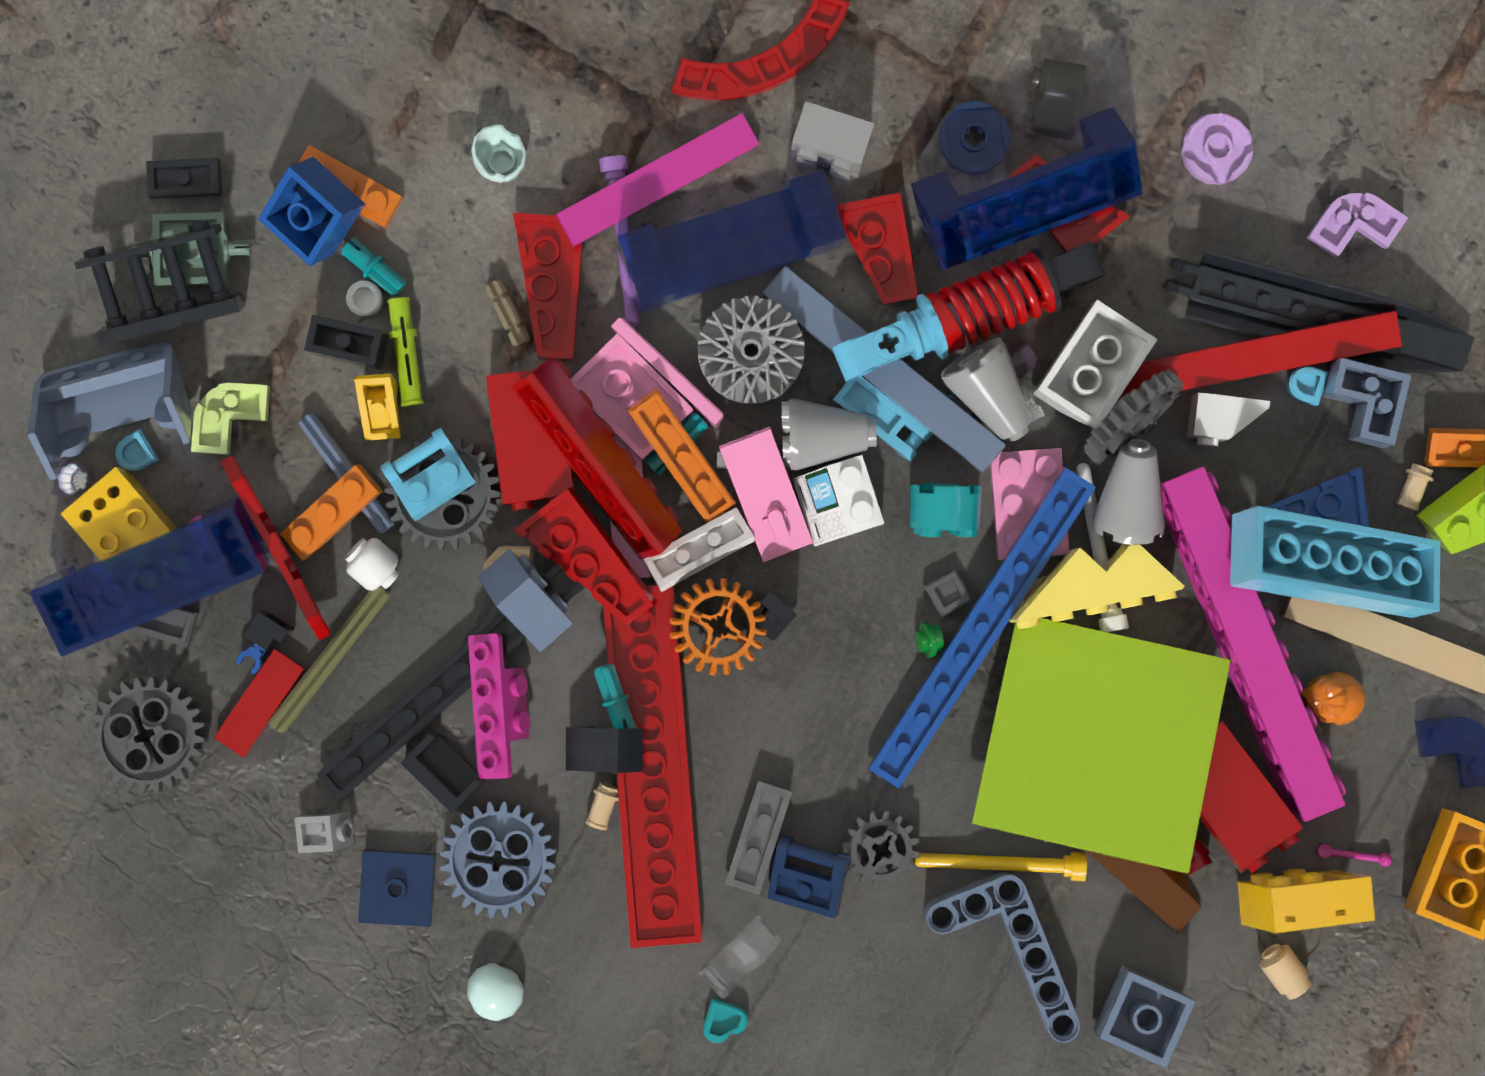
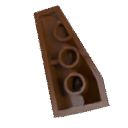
M1084 850L1177 933L1183 929L1202 907L1182 872Z

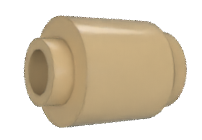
M1274 944L1261 954L1263 959L1259 966L1281 995H1286L1290 1000L1295 999L1311 987L1312 982L1309 979V972L1289 945L1280 946L1279 944Z

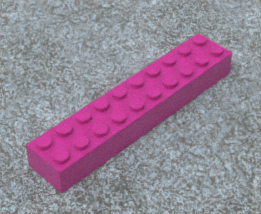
M1203 466L1161 482L1165 523L1221 657L1231 660L1228 674L1280 798L1294 817L1303 822L1345 806L1342 795L1346 794L1344 785L1337 774H1332L1328 762L1332 760L1331 754L1323 740L1319 741L1314 731V728L1317 727L1316 718L1310 707H1304L1299 695L1303 693L1301 682L1295 673L1291 674L1286 664V660L1289 659L1288 651L1281 639L1276 640L1271 628L1275 626L1273 615L1267 606H1262L1257 594L1261 591L1230 586L1232 532L1229 526L1232 525V518L1225 505L1220 506L1215 494L1219 491L1214 475L1210 471L1206 472Z

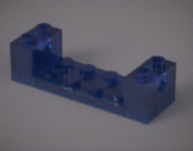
M1114 107L1080 119L1084 150L959 197L945 171L912 183L911 186L922 233L941 270H946L1142 195L1136 141Z
M824 169L789 180L786 189L657 231H654L652 225H648L618 235L616 246L638 311L641 313L840 248L847 236Z
M238 496L207 509L200 519L81 569L76 570L73 565L42 578L29 593L60 656L63 657L262 574L270 560L243 502Z

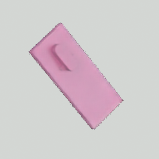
M770 427L719 446L763 562L813 543Z

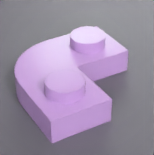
M1371 193L1346 194L1337 198L1326 208L1306 239L1334 258L1341 254L1356 231L1383 249H1386L1399 233L1408 217Z

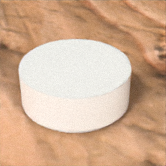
M358 281L348 289L346 302L349 309L356 315L372 317L383 306V294L374 283Z

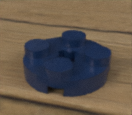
M969 101L959 104L946 116L939 130L938 143L941 154L946 159L950 168L966 174H981L990 171L1000 164L1009 148L1011 133L1007 120L997 110L993 109V106L981 101ZM970 129H976L978 135L984 136V141H980L978 147H972L970 142L965 141L964 136L970 134Z

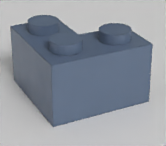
M1344 358L1330 362L1329 374L1322 397L1356 405L1348 440L1380 448L1394 446L1412 375Z
M508 549L477 578L496 607L541 652L573 624L565 613L570 607L557 592L551 596L544 589L548 586L547 582L524 554L518 558Z

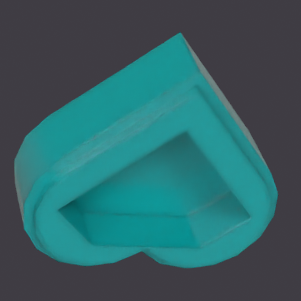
M712 997L703 1031L709 1041L721 1043L728 1039L730 1034H739L746 1029L748 1015L743 1007Z

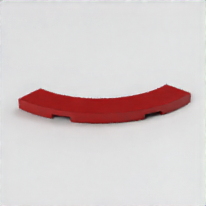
M813 0L805 16L783 41L762 53L750 57V59L733 63H709L682 57L671 94L700 100H733L761 94L782 85L810 66L823 53L843 23L850 2L846 0Z
M230 455L221 460L220 462L231 484L259 530L318 640L329 636L331 631L315 600L310 595L292 557L266 510L256 497L253 487L235 456L232 457Z

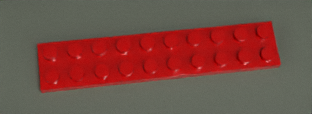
M657 585L646 586L657 603L628 625H625L603 606L608 664L614 665L623 692L629 695V698L626 700L635 725L643 730V772L617 773L631 948L700 943L703 941L679 652L677 653L674 650V647L679 643L678 638L671 639L669 635L672 632H678L677 625L669 624L670 618H676V611L673 610L675 604L674 586L663 592L660 591Z

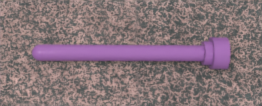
M626 155L608 156L599 159L600 172L605 176V181H609V185L624 178L626 172L629 171ZM628 218L615 224L614 228L625 318L632 327H636L640 323Z

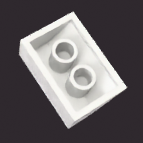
M1096 300L1089 307L1032 394L1059 412L1096 429L1101 425L1100 421L1107 417L1158 339L1099 300Z

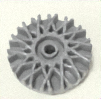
M744 296V298H734L728 303H723L719 309L714 310L711 316L707 318L703 329L700 331L698 340V360L705 379L717 393L737 403L761 404L781 396L796 381L804 361L805 343L797 320L792 317L789 311L787 312L782 308L781 304L774 303L771 299L759 298V296ZM749 344H754L758 348V353L753 357L747 356L744 352V348Z

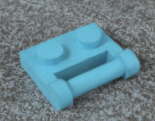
M441 427L432 432L433 437L394 462L389 460L380 466L382 472L415 521L476 483ZM439 449L443 450L446 455L445 457L408 481H403L400 474Z

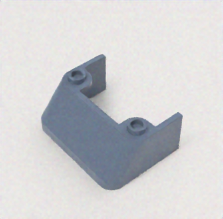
M164 341L148 344L52 370L41 375L35 381L27 435L50 480L57 479L59 458L73 457L80 454L88 443L89 434L155 417L160 427L177 429L183 444L191 442L192 412L171 343Z

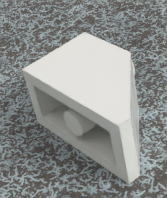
M1198 392L1191 397L1187 438L1197 439L1196 445L1218 447L1219 442L1231 439L1268 410L1270 401Z

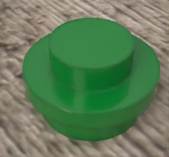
M928 622L921 623L919 631L915 632L917 650L920 653L923 652L926 658L935 657L936 653L942 652L944 648L940 627L937 624L930 625Z

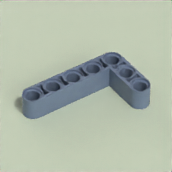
M1009 871L998 872L933 898L927 903L924 909L925 921L930 929L938 934L951 933L999 913L1044 1027L1057 1042L1066 1043L1077 1037L1080 1030L1079 1019L1026 886L1016 874ZM1007 880L1015 881L1017 885L1015 894L1009 898L1001 897L999 895L1000 885ZM975 893L981 894L984 899L982 907L977 911L966 909L965 902L968 896ZM938 907H946L950 910V918L944 924H935L932 921V913ZM1019 914H1027L1030 917V924L1024 931H1015L1012 927L1013 919ZM1032 948H1041L1043 950L1042 960L1034 965L1028 964L1026 962L1027 952ZM1048 981L1055 982L1057 986L1055 994L1049 998L1041 997L1039 994L1041 985ZM1061 1015L1069 1016L1070 1024L1064 1031H1055L1053 1029L1055 1018Z

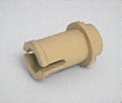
M1412 464L1411 469H1406L1405 471L1408 476L1396 504L1418 511L1428 483L1434 481V478L1431 477L1433 470Z
M600 782L598 788L595 787L593 789L595 797L585 823L596 829L607 830V824L615 802L619 801L618 787Z

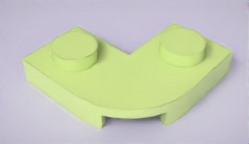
M222 383L210 390L195 407L191 452L230 455L232 420L268 422L270 386Z

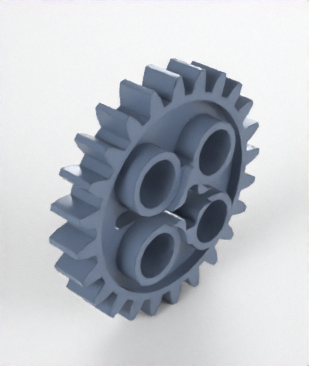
M506 800L502 802L500 810H496L493 801L487 803V812H483L479 805H475L473 807L475 817L472 818L465 812L461 814L464 825L461 826L460 824L453 823L450 827L456 836H445L443 839L444 842L451 846L450 849L440 852V856L449 859V862L442 865L440 870L451 872V876L444 881V884L450 885L455 883L457 888L451 896L454 898L463 894L465 896L462 904L463 908L467 907L471 902L475 903L476 915L486 907L488 908L490 918L495 916L497 909H501L503 916L508 918L513 906L521 914L524 911L523 901L534 906L537 902L533 893L544 896L547 892L541 882L552 883L554 879L546 872V869L557 867L556 862L548 860V856L556 853L557 848L546 847V842L553 835L541 834L540 830L545 825L544 821L535 825L531 822L535 814L534 811H531L525 817L522 816V804H518L513 812L509 811L508 801ZM484 830L491 835L492 843L489 848H480L475 844L474 834L476 831ZM514 834L523 835L528 842L527 850L516 852L511 849L509 845L510 837ZM499 850L502 851L501 856L503 858L529 859L530 865L504 862L498 868L494 860L468 859L467 854L475 853L491 857ZM480 866L488 873L486 883L477 884L472 881L470 877L472 867ZM509 870L519 871L524 878L523 886L519 888L510 887L505 880L506 872Z

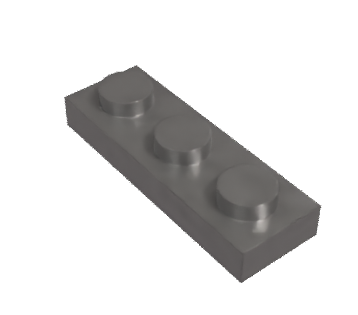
M758 780L725 884L760 895L790 802L791 790Z

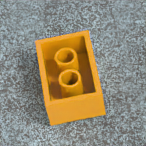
M1441 809L1403 908L1484 941L1485 823L1455 811Z

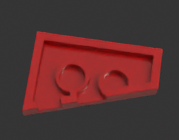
M1038 155L1033 156L1007 177L1009 183L1064 252L1090 241H1093L1095 245L1130 217L1120 209L1117 210L1103 201V198L1096 193L1090 192L1074 182L1070 176Z
M901 192L831 206L883 304L886 306L916 300L919 290Z

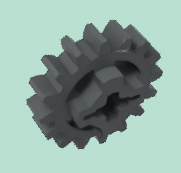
M873 810L869 811V820L866 822L858 816L856 821L859 827L857 829L848 827L846 830L852 836V839L842 841V846L850 849V853L847 854H851V861L854 863L849 869L850 874L853 875L860 871L862 873L859 880L861 884H865L869 878L873 879L874 889L879 888L881 881H886L888 887L893 888V878L895 877L905 882L906 877L903 871L905 869L915 871L916 868L910 860L911 858L920 857V853L912 849L913 845L920 842L919 838L908 836L913 830V826L907 824L902 827L903 817L900 814L895 816L893 820L889 819L888 810L883 811L881 818H877ZM874 826H886L880 833L871 835L865 832ZM899 833L905 845L904 855L896 849L895 845ZM887 840L886 847L890 852L887 855L881 853L878 858H874L876 854L872 847L874 843L881 845L883 841ZM858 844L864 847L867 852L864 865L858 859ZM888 864L896 866L888 872H877L880 866Z

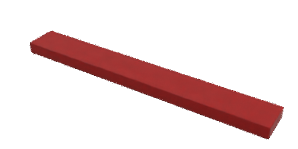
M1392 310L1144 360L1117 402L1134 389H1139L1144 381L1148 382L1155 374L1158 376L1163 370L1166 372L1168 369L1184 383L1181 390L1183 391L1402 347L1397 311Z

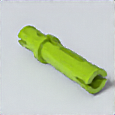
M410 297L387 300L392 331L388 333L389 339L393 340L402 401L401 406L424 404L414 338L418 334L417 329L413 328L409 303ZM400 319H402V321H403V329H404V338H405L406 348H404V345H403V338H402L403 336H402V329H401ZM405 356L408 358L411 385L408 382Z

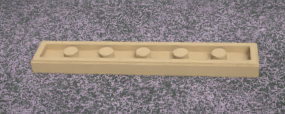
M1290 596L1287 600L1281 616L1283 618L1485 694V655L1364 609Z

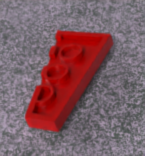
M512 212L537 357L541 359L553 357L555 360L574 361L583 242L573 247L556 215Z
M572 486L514 529L522 538L526 537L538 547L537 550L547 559L551 558L566 571L565 574L574 582H579L588 589L594 599L625 625L631 623L657 603L656 599Z

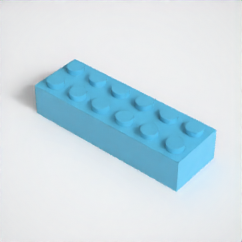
M1256 506L1232 514L1230 586L1414 618L1440 611V541Z

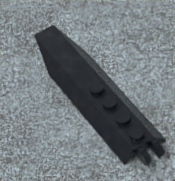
M1209 249L1204 253L1199 265L1186 260L1171 258L1169 266L1174 270L1195 275L1192 286L1175 279L1164 280L1162 286L1166 290L1188 296L1185 318L1254 337H1263L1395 310L1397 311L1402 347L1344 359L1401 373L1463 371L1475 339L1473 336L1415 305Z

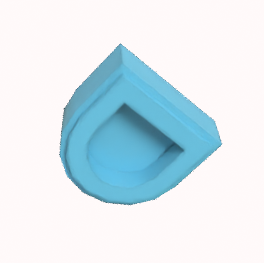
M1302 366L1294 369L1287 378L1286 387L1288 393L1297 401L1318 406L1329 371L1313 366Z
M138 429L123 438L116 447L115 456L117 462L122 468L129 471L139 472L160 461L142 429Z

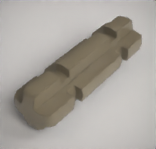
M498 279L488 283L485 286V290L489 298L495 302L493 306L504 329L509 331L507 335L512 345L520 347L530 341V335L526 327L521 325L523 321L511 297L506 295L508 291L503 281Z

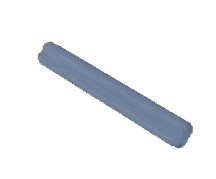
M309 413L299 421V426L338 479L343 477L354 465L318 416L314 413ZM377 497L362 510L380 534L386 533L395 525V522L390 519V514Z

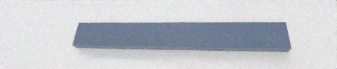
M786 266L763 291V296L771 299L774 303L781 304V307L787 312L789 311L801 327L832 352V348L842 342L869 334ZM880 343L879 348H880L881 350H882V349H887L885 346H883V345ZM901 359L878 367L863 376L982 474L1006 447V444Z

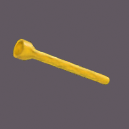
M1071 852L1070 855H1064L1063 859L920 853L919 858H913V862L917 867L1063 873V877H1070V881H1085L1087 874L1086 852Z

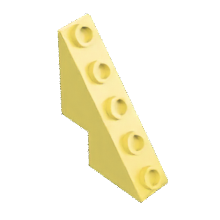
M1122 544L1103 567L1097 564L1081 548L1071 549L1009 621L1011 623L1016 622L1017 628L1023 629L1038 626V618L1051 616L1052 622L1073 619V611L1086 609L1087 615L1108 612L1107 604L1120 602L1121 609L1143 605V597L1154 595L1156 602L1177 598L1176 591L1182 590L1185 586L1141 545Z

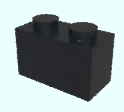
M312 315L304 350L315 356L381 370L389 335L381 330Z

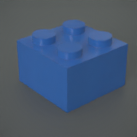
M311 157L289 166L258 220L305 263L312 266L335 254L366 204L315 157Z

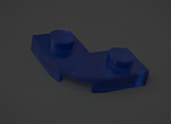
M1459 716L1415 721L1420 757L1455 753L1459 786L1461 788L1485 786V728L1480 723Z

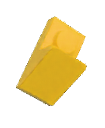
M392 374L355 376L354 382L365 441L401 438L402 430L397 406L398 383Z

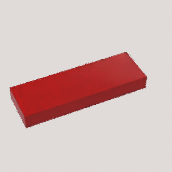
M274 649L214 738L241 757H246L269 724L270 718L286 699L306 668L280 650Z

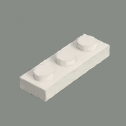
M736 507L675 540L660 555L643 558V561L658 588L663 592L754 542L755 539Z

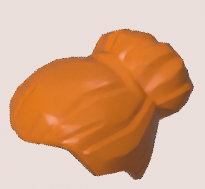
M1333 672L1312 679L1301 694L1304 707H1310L1317 720L1332 725H1344L1354 721L1362 713L1365 705V692L1362 685L1353 676L1344 672Z

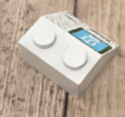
M862 455L792 479L814 547L884 524Z

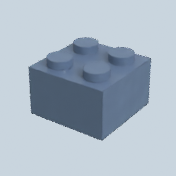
M1122 965L1093 1031L1100 1039L1167 1068L1196 1001L1180 990Z

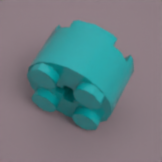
M957 483L910 484L909 528H913V534H920L921 537H942V530H948V534H954L956 537H977V529H980L981 485L969 484V486H960Z

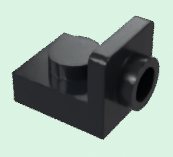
M769 591L760 602L761 607L754 610L753 614L754 616H766L765 621L756 622V627L758 629H765L767 631L766 636L771 640H775L797 614Z

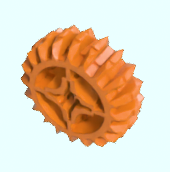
M707 579L705 581L707 591L703 592L696 583L692 585V589L696 594L694 598L686 592L681 594V598L688 603L685 608L674 604L673 610L682 613L681 619L670 618L669 624L680 625V631L672 632L669 635L671 639L682 638L683 643L675 646L674 650L678 653L687 648L689 653L683 659L685 664L690 663L696 657L699 659L695 665L696 671L701 672L705 663H709V675L716 674L717 665H721L724 675H729L730 662H733L738 670H742L744 666L740 660L741 656H744L751 662L755 659V656L748 651L750 646L755 649H762L763 644L755 641L754 637L755 635H766L767 631L765 629H756V622L765 621L766 616H754L753 611L759 609L761 603L756 601L749 605L746 602L753 594L751 590H747L742 596H739L737 594L741 587L739 582H735L731 590L728 591L726 590L727 579H720L718 589H714L712 579ZM714 596L725 598L722 606L713 615H706L694 610L700 602ZM735 603L744 613L747 624L746 634L736 629L731 623L730 617ZM724 613L722 625L728 631L733 632L734 635L719 633V637H713V628L708 623L702 621L701 618L707 621H711V619L717 621V616L721 617ZM689 620L699 624L705 631L704 645L701 651L696 648L690 638ZM728 638L741 643L739 648L729 655L711 657L713 649L716 648L722 639Z

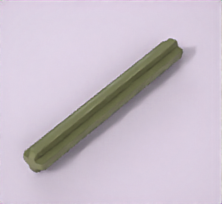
M380 586L373 591L369 590L270 718L269 724L280 733L288 730L390 598V593Z

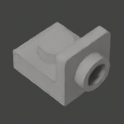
M350 811L295 817L298 853L331 852L354 846V825Z

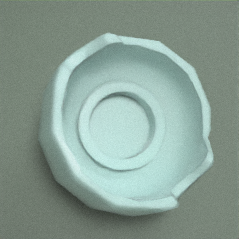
M496 124L484 127L474 137L471 150L473 163L484 178L498 183L509 182L516 179L524 170L527 152L519 135L506 130L503 125Z
M489 963L476 969L468 980L467 997L474 1011L483 1018L500 1021L514 1015L523 1002L524 988L522 982L519 980V976L511 969L496 963Z

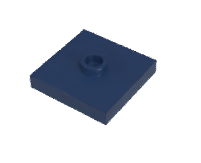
M363 850L358 923L430 927L432 924L436 854Z

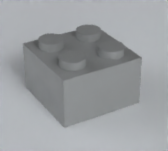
M805 101L792 141L790 157L796 158L795 162L806 168L816 169L817 165L830 169L829 174L840 179L849 180L850 176L858 178L875 123Z

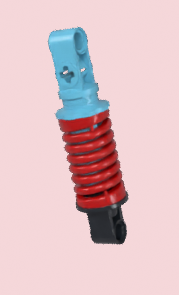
M1093 241L1079 245L1048 261L1037 248H1033L1028 253L1018 256L1015 261L1010 260L1004 262L1002 266L991 267L989 272H979L977 277L969 276L964 282L957 281L953 283L952 287H942L938 294L931 292L925 295H918L916 297L917 309L909 313L906 311L898 313L896 323L867 335L842 342L834 346L832 350L845 382L864 376L878 367L911 355L914 360H919L924 357V353L926 354L934 350L941 359H945L952 352L964 349L966 343L969 345L976 344L978 337L986 340L989 339L991 332L995 335L1001 334L1003 326L1011 330L1015 327L1016 322L1022 325L1027 323L1028 315L1034 319L1040 318L1042 309L1047 313L1053 314L1061 311V292L1093 282L1105 276L1106 272ZM883 337L887 342L893 341L895 343L891 353L887 349L881 350L879 348Z

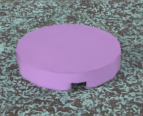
M1219 113L1202 116L1188 128L1182 139L1181 156L1184 165L1194 178L1206 184L1221 185L1231 182L1247 169L1253 158L1252 137L1243 122L1230 114Z

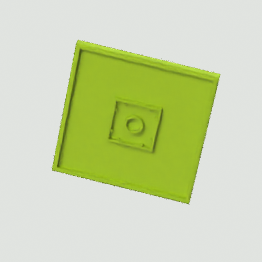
M1038 618V626L1018 629L1015 622L972 824L1177 872L1189 873L1231 660L1063 622H1052V620Z

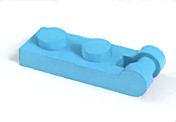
M862 376L848 381L833 399L844 410L866 414L867 418H876L877 436L909 462L917 455L916 449L923 441L927 442L933 435L927 428ZM903 426L912 432L905 442L896 436Z

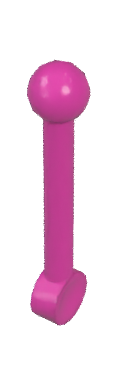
M1320 844L1317 847V854L1322 858L1338 856L1379 862L1384 867L1392 863V857L1389 853L1375 855L1333 849L1327 844Z

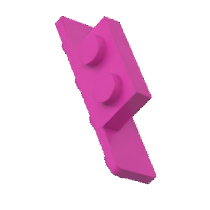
M500 633L470 635L468 637L478 777L479 779L512 777L510 741L529 738L530 716L527 712L526 698L528 684L525 678L524 667L504 669L503 642Z

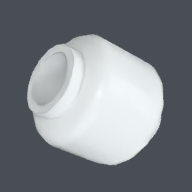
M377 538L369 540L360 539L345 557V560L348 562L346 572L367 590L373 591L380 586L387 589L399 575V572L395 570L399 561L398 555Z

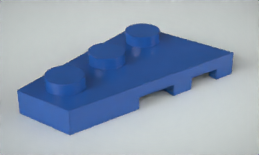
M1358 467L1337 478L1325 481L1316 487L1266 506L1267 508L1369 527L1362 467Z

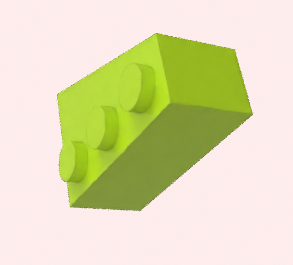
M1485 464L1416 515L1432 539L1439 540L1440 546L1451 555L1485 542Z

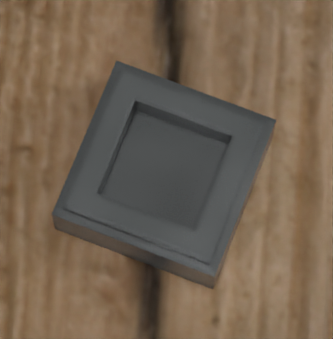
M956 569L923 586L940 617L972 601Z

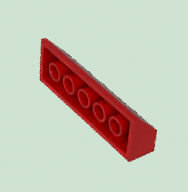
M550 357L510 387L637 557L643 559L660 555L682 532L677 525L679 522L677 515L669 506L662 505L656 497L658 492L654 484L647 477L644 476L642 478L634 467L636 465L634 457L627 449L619 447L613 439L615 434L611 426L604 419L599 420L591 409L593 403L588 395L582 390H577L569 380L571 374L568 368L561 361L558 360L556 362L553 357Z

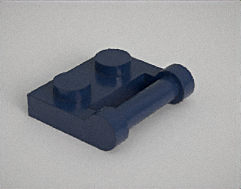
M782 835L776 849L767 899L835 918L839 915L846 874L851 863V854L844 852L834 854L794 842L793 837ZM793 856L833 868L832 877L788 864L789 858Z

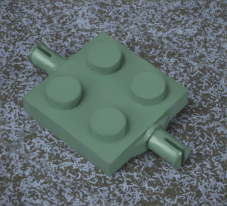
M224 212L152 214V234L149 241L189 231L187 225L195 222L209 220L210 225L220 223L222 231L217 235L210 236L224 285H228V262L230 255L251 256L252 250L249 249L252 248L250 240H229L227 235V215ZM196 240L175 245L187 286H209ZM161 249L140 254L141 258L149 257L153 266V285L156 287H172Z

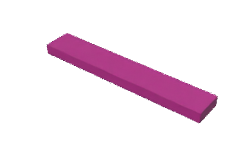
M743 113L557 213L556 217L572 246L575 247L756 148L759 142Z

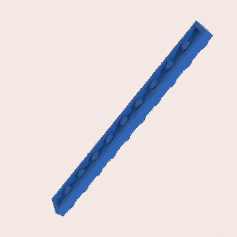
M1064 467L868 766L869 770L897 788L901 787L1096 488L1094 485L1068 468Z

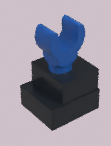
M267 610L258 611L252 619L251 625L245 632L244 637L252 641L253 644L248 650L241 652L236 659V664H241L247 656L253 657L255 666L251 670L252 674L259 672L264 665L263 656L265 651L273 649L277 641L279 643L288 641L295 628Z

